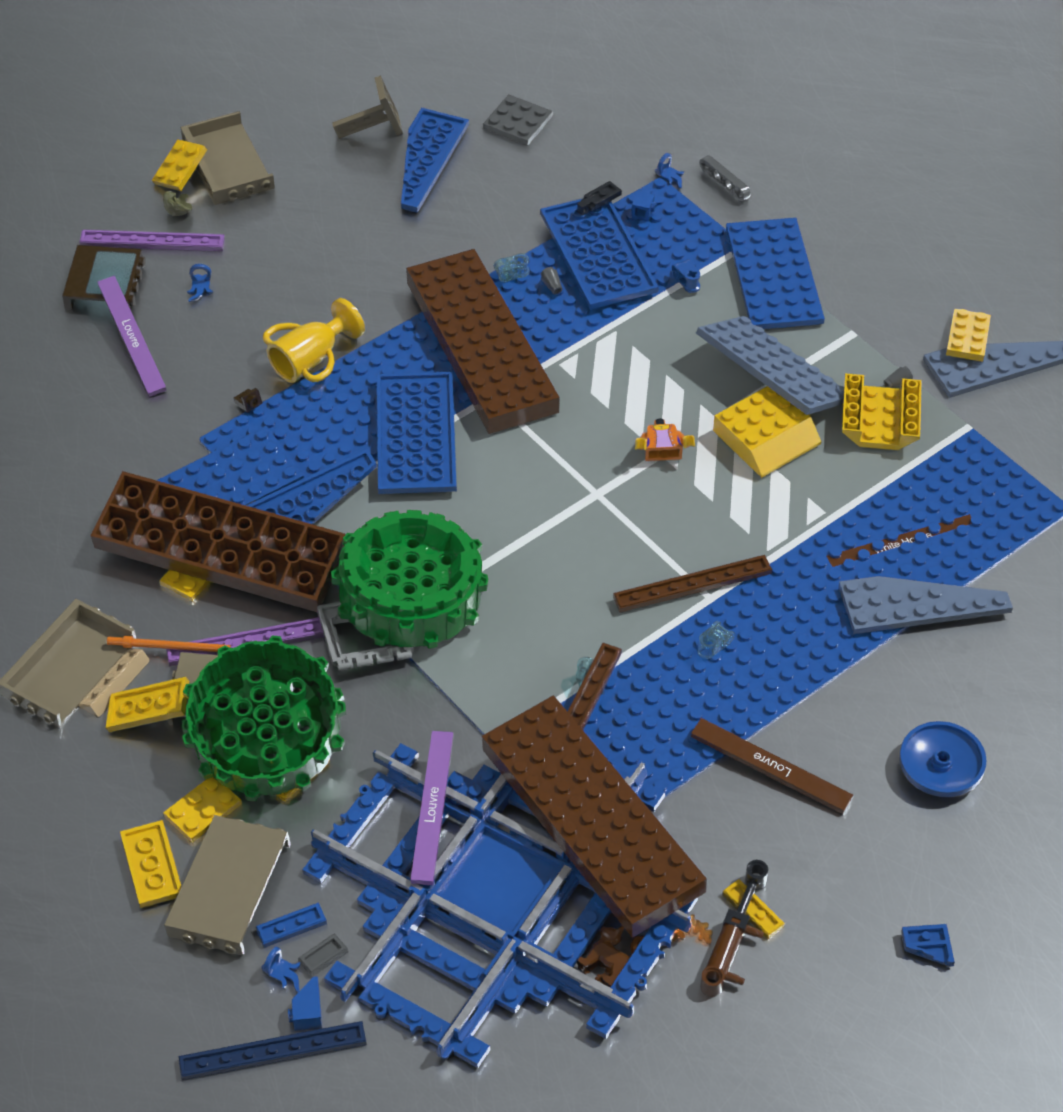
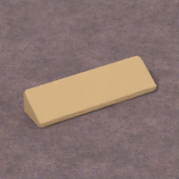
M129 648L78 706L92 715L100 717L109 707L111 694L123 691L149 663L150 660L143 649Z

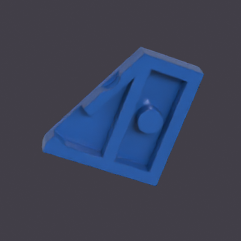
M947 924L902 927L901 934L906 952L949 967L954 966L955 961Z

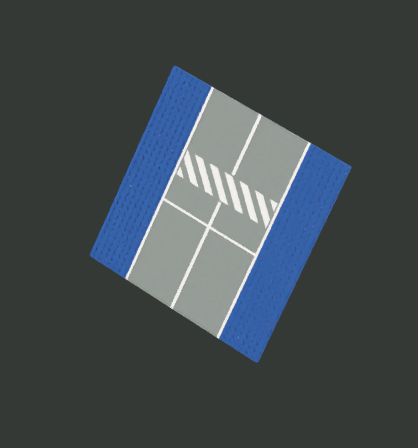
M657 178L613 203L655 279L659 287L658 293L590 310L553 238L489 274L560 397L559 413L488 434L423 312L336 360L331 374L320 382H310L306 378L300 380L263 401V404L250 412H244L201 436L200 443L212 453L267 426L301 471L304 478L368 448L377 467L313 525L347 534L354 533L365 522L374 517H383L386 512L399 511V513H406L407 510H421L422 514L429 515V512L444 515L446 521L451 520L459 525L472 539H479L482 544V551L479 553L482 559V573L487 574L489 579L487 591L481 592L478 611H476L479 614V621L474 626L468 625L466 628L464 627L452 638L438 642V646L429 649L426 646L414 647L412 658L409 659L484 735L553 695L568 712L602 642L621 648L622 654L583 731L607 759L614 761L615 769L619 768L632 776L642 761L645 762L647 776L644 781L665 791L664 798H666L726 756L691 737L692 731L701 718L747 741L908 628L902 627L854 634L840 593L839 581L882 576L966 587L1063 519V500L923 387H921L919 440L900 450L859 447L842 433V404L809 414L821 439L820 445L761 478L713 431L714 415L765 388L767 385L696 334L698 327L741 316L748 318L726 229L676 188L669 185L666 180ZM637 191L655 194L654 202H657L655 213L652 212L649 221L631 218L632 203ZM690 259L700 271V290L695 293L685 291L679 281L674 278L671 269L672 265ZM553 267L557 270L563 288L561 293L554 295L541 280V272L545 268ZM823 307L824 324L764 329V332L777 338L778 342L791 348L793 353L803 357L810 365L817 367L825 376L831 377L839 386L844 387L845 373L864 375V386L885 387L883 381L898 369L897 366ZM326 366L316 371L312 375L319 374L320 372L325 370ZM452 372L457 492L378 494L377 374ZM661 418L665 420V424H674L676 429L685 436L693 435L695 447H683L682 459L645 461L646 450H635V439L640 438L642 433L647 432L649 425H654V421ZM970 514V525H959L957 529L938 534L941 529L938 523L952 524L955 518ZM929 526L928 530L930 533L938 534L927 538L925 533L918 532L914 537L915 542H903L899 547L870 555L868 550L861 549L858 551L859 559H846L843 564L832 567L826 557L830 555L832 558H839L842 551L872 543V548L875 551H881L884 548L883 539L887 538L889 541H896L900 534ZM761 555L766 556L772 568V574L621 613L613 598V593Z

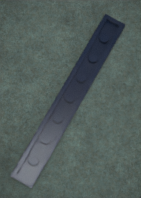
M363 1021L181 1055L178 1058L181 1079L183 1081L365 1046L367 1042Z

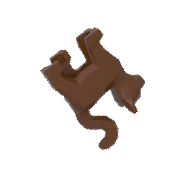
M621 926L619 929L615 927H601L600 940L593 944L586 958L580 957L577 960L578 969L586 975L597 966H600L605 972L598 974L595 980L611 987L631 957L614 947L622 941L623 937L621 935L624 927ZM643 935L637 936L632 940L630 945L632 954L644 938Z

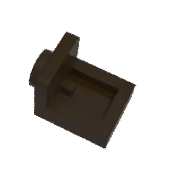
M257 388L247 389L233 398L235 404L247 413L263 404Z

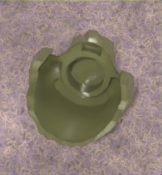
M167 191L164 193V207L172 216L185 215L192 210V205L186 203L188 194H180L179 198H176V192Z

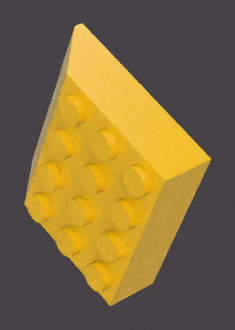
M768 386L714 415L713 431L761 478L821 444V439L812 418Z

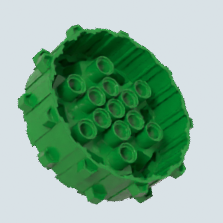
M407 510L406 513H399V511L386 512L383 517H374L365 522L354 533H347L343 537L344 547L339 556V565L331 571L332 584L339 585L341 605L337 608L338 615L341 620L348 619L362 634L373 638L376 645L382 647L386 644L398 647L426 646L431 649L437 647L438 642L452 638L464 627L466 628L468 625L474 626L479 621V614L476 611H478L481 592L487 591L489 580L488 575L482 573L481 554H479L482 551V544L479 539L469 537L455 522L451 520L446 521L444 515L432 512L426 515L422 514L421 510Z
M274 635L267 641L246 642L234 648H229L226 645L217 649L218 657L209 662L201 670L196 681L186 684L183 690L184 696L188 699V705H186V719L182 720V730L185 733L182 738L186 748H194L198 760L202 762L198 769L199 774L204 779L213 777L223 786L245 793L248 801H256L261 795L286 793L294 788H299L302 791L310 788L311 778L317 773L319 774L329 762L328 760L332 753L342 751L345 744L344 739L339 735V730L341 729L340 717L346 715V703L342 702L344 696L341 688H335L330 675L328 676L326 673L329 667L328 661L323 656L318 658L312 657L305 650L297 646L283 643L281 636ZM296 688L301 689L298 693L292 692ZM258 696L265 697L263 700H255ZM278 702H285L283 706H276ZM221 704H228L225 708L219 707ZM243 709L248 710V712L245 714L239 713ZM262 715H268V716H269V717H268L267 719H265V720L259 719ZM282 721L289 722L287 725L284 726L279 725ZM302 727H309L307 731H300ZM247 728L252 729L249 733H243ZM267 734L273 735L270 739H263ZM229 742H235V743H236V744H235L234 746H232V747H227V746H226L227 743H229ZM269 754H276L272 759L266 758Z

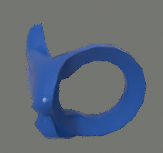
M665 153L659 160L657 169H654L657 175L667 180L669 185H672L674 181L681 189V177L684 171H677L672 168V155ZM669 158L668 163L663 164L665 160Z
M194 264L189 270L192 288L187 293L193 295L189 298V302L200 299L205 290L208 295L213 294V291L209 289L212 271L207 265ZM196 269H203L207 272V274L194 275L193 272Z
M274 947L267 956L265 964L261 966L262 970L268 976L282 982L283 989L287 987L286 979L292 981L298 993L300 991L298 975L293 971L299 969L300 962L291 964L282 959V950L279 947Z

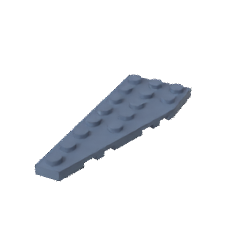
M1063 341L986 344L983 362L947 356V348L927 353L923 356V361L947 396L951 398L1063 364Z
M882 576L839 581L840 593L854 634L1012 613L1013 610L1009 595L1005 591Z

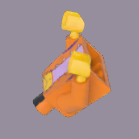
M661 418L656 419L654 425L647 427V432L642 433L640 438L635 439V450H646L645 461L682 459L683 447H695L693 435L685 436L676 429L674 424H665V420Z

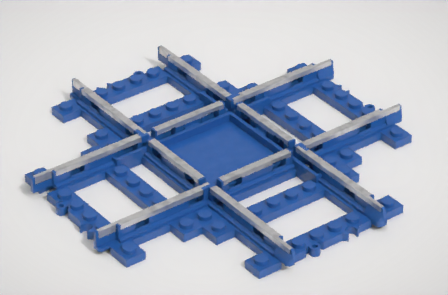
M402 743L399 744L390 757L375 750L373 752L374 762L389 769L387 776L378 771L371 780V787L362 785L359 788L361 797L357 798L347 813L340 815L341 821L345 823L341 826L334 823V829L329 836L314 829L311 831V846L317 849V851L302 869L304 875L320 884L331 870L336 868L367 885L357 898V904L373 912L363 925V931L379 940L356 971L336 961L324 977L325 983L341 991V1000L346 1002L357 986L360 985L364 988V991L359 996L358 1001L372 1009L375 1008V1015L378 1019H384L388 1013L391 1020L409 1029L412 1036L416 1031L422 1030L424 1032L421 1036L422 1042L430 1041L438 1046L436 1049L437 1056L447 1059L454 1052L455 1056L477 1068L489 1053L490 1045L475 1038L473 1035L495 1004L515 1014L527 996L547 1007L557 991L561 990L596 1009L586 1023V1029L605 1039L620 1019V1015L631 1018L634 1014V1005L630 1002L636 994L635 987L639 991L647 988V979L645 977L649 975L657 961L665 957V952L659 948L661 946L671 948V940L678 929L683 932L690 930L692 921L688 914L698 898L651 926L612 986L608 987L574 969L577 960L582 956L611 913L610 909L596 892L553 954L537 945L578 884L592 891L594 889L556 842L501 814L510 803L535 816L500 772L483 764L473 779L456 771H453L449 776L442 825L449 816L464 823V825L437 860L433 885L411 884V878L405 875L413 865L420 816L383 865L349 848L395 788L422 801L426 775L411 768L419 757L418 752ZM607 759L614 767V761ZM642 761L632 776L617 768V772L649 810L654 812L665 797V791L644 781L647 776L645 762ZM407 777L416 780L418 782V785L408 780ZM495 797H498V800L495 802L492 808H490V804L492 803V801L495 799ZM462 804L470 808L471 813L458 807V805ZM499 824H502L510 828V833L498 828L497 826ZM470 830L473 831L472 835L465 843V837L468 835ZM545 847L556 852V857L544 852ZM347 857L353 860L354 862H356L357 866L345 860V858ZM439 872H444L435 884V878ZM564 880H566L567 882L565 883V885L562 887L561 890H559ZM401 886L409 891V894L397 887ZM414 907H417V910L409 919L408 915L411 913ZM441 907L449 911V915L438 910L437 908ZM426 917L496 956L487 969H484L416 932V929ZM535 922H538L537 925H536V926L534 927V929L532 930V932L530 933V929L532 928V926L534 925V923H535ZM485 931L495 936L497 941L484 934ZM400 951L474 991L451 1024L377 983ZM527 954L537 959L538 963L527 958L525 955ZM380 956L379 960L372 968V964L377 959V957ZM510 958H511V959H512L511 962L509 963V965L507 966V968L504 970V967L506 966V964L508 963V961H509ZM583 984L594 990V993L581 987V985ZM476 1009V1012L474 1013V1015L472 1016V1018H471L470 1020H468V1018L471 1016V1014L473 1013V1011Z

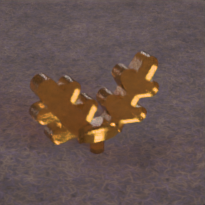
M692 914V926H695L693 934L697 935L699 932L698 940L701 942L704 939L706 944H711L712 939L710 936L713 935V931L706 930L709 924L707 922L701 923ZM678 929L672 938L673 942H676L679 938L684 940V932Z

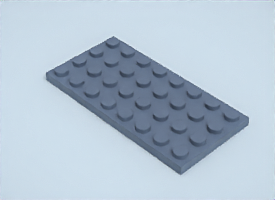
M745 316L701 326L696 331L698 336L806 415L842 405L844 402L843 386H839L831 377L825 376L817 367L810 365L803 357L793 353L791 348L778 342L777 338L764 332L763 328L753 325L751 320Z

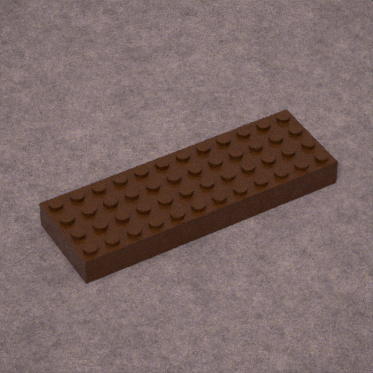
M475 249L406 268L407 284L488 434L559 413L560 397Z
M122 471L90 536L96 549L317 612V606L323 604L332 583L331 571L339 565V556L344 547L343 537L346 534Z
M554 695L482 735L484 753L632 938L706 893L707 878Z

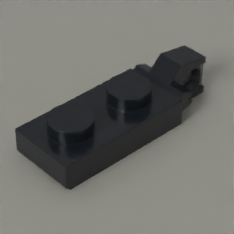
M608 181L585 194L581 202L577 203V212L583 215L588 213L589 210L594 211L621 196L622 190L611 181Z

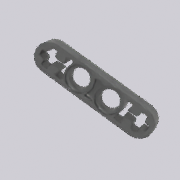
M707 155L700 159L699 165L703 172L736 199L744 201L750 197L751 192L748 186L713 157Z

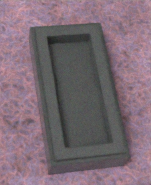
M334 933L300 956L298 962L313 977L347 954L348 948Z

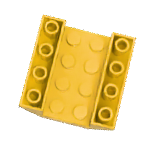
M845 373L842 433L859 447L900 450L919 440L922 380L902 378L901 389L864 386V375Z

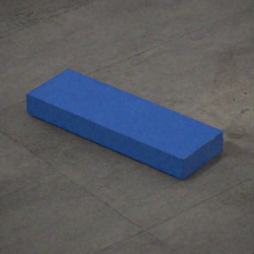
M318 902L255 927L263 947L266 948L327 924V920Z

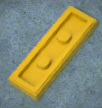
M738 879L724 889L722 895L738 909L747 886ZM753 894L745 915L750 916L749 922L760 931H763L764 936L769 939L784 928L785 923L758 896Z

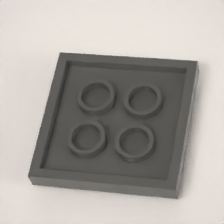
M508 94L483 123V129L528 146L553 117V111Z

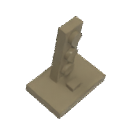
M381 75L375 77L381 104L332 122L339 139L388 120L397 136L403 134L398 111Z

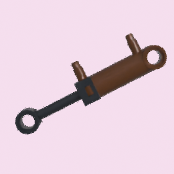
M756 859L748 863L745 875L747 887L737 911L728 909L723 921L722 930L706 968L702 971L700 988L703 994L714 997L722 992L725 980L734 984H744V978L729 972L736 952L745 934L763 938L764 932L749 926L750 916L745 915L754 891L762 889L767 882L769 869L768 865L762 860ZM708 980H715L716 983H710Z

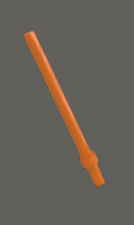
M124 636L123 638L107 637V645H117L131 649L133 647L218 652L217 649L224 646V644L136 639L133 636Z

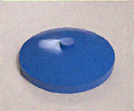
M944 721L927 722L912 729L904 738L899 755L901 769L910 783L925 793L939 797L960 796L973 790L982 780L987 762L984 747L973 733L960 725Z

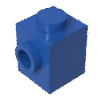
M637 191L632 203L631 218L649 221L652 212L655 213L657 202H654L655 194Z

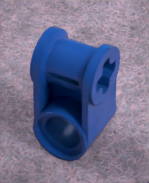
M690 259L672 265L673 276L679 281L685 291L695 293L700 290V271Z

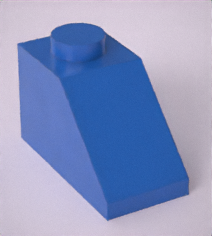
M318 976L312 977L292 999V1008L288 1009L289 1023H294L295 1031L322 1028Z

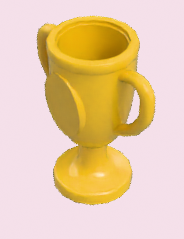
M338 298L333 301L331 305L333 320L327 324L322 322H310L304 325L279 323L271 326L263 333L262 339L267 345V357L275 372L282 379L289 383H295L304 376L310 382H320L331 374L335 364L332 353L335 336L343 332L348 337L357 339L364 335L365 332L364 321L351 302L345 298ZM292 330L276 341L270 339V336L278 331ZM328 357V364L325 370L317 375L309 373Z

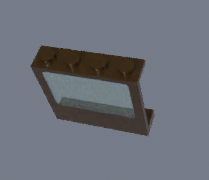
M77 245L62 295L65 309H72L75 299L105 301L97 282L115 275L131 310V307L135 305V293H138L139 290L138 281L142 279V267L144 268L146 263L145 257L142 256V249Z

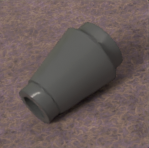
M553 267L545 268L541 272V280L554 295L561 293L563 288L557 270Z
M907 366L899 367L883 383L886 388H896L901 386L902 378L913 379V375Z

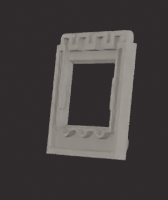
M340 602L317 606V613L333 667L337 666L338 671L352 669L353 663H356L357 668L373 665V660L375 659L377 664L394 661L393 656H396L397 660L412 658L414 647H398L395 645L341 654L339 638L333 624L349 622V620H341L337 608L341 605Z

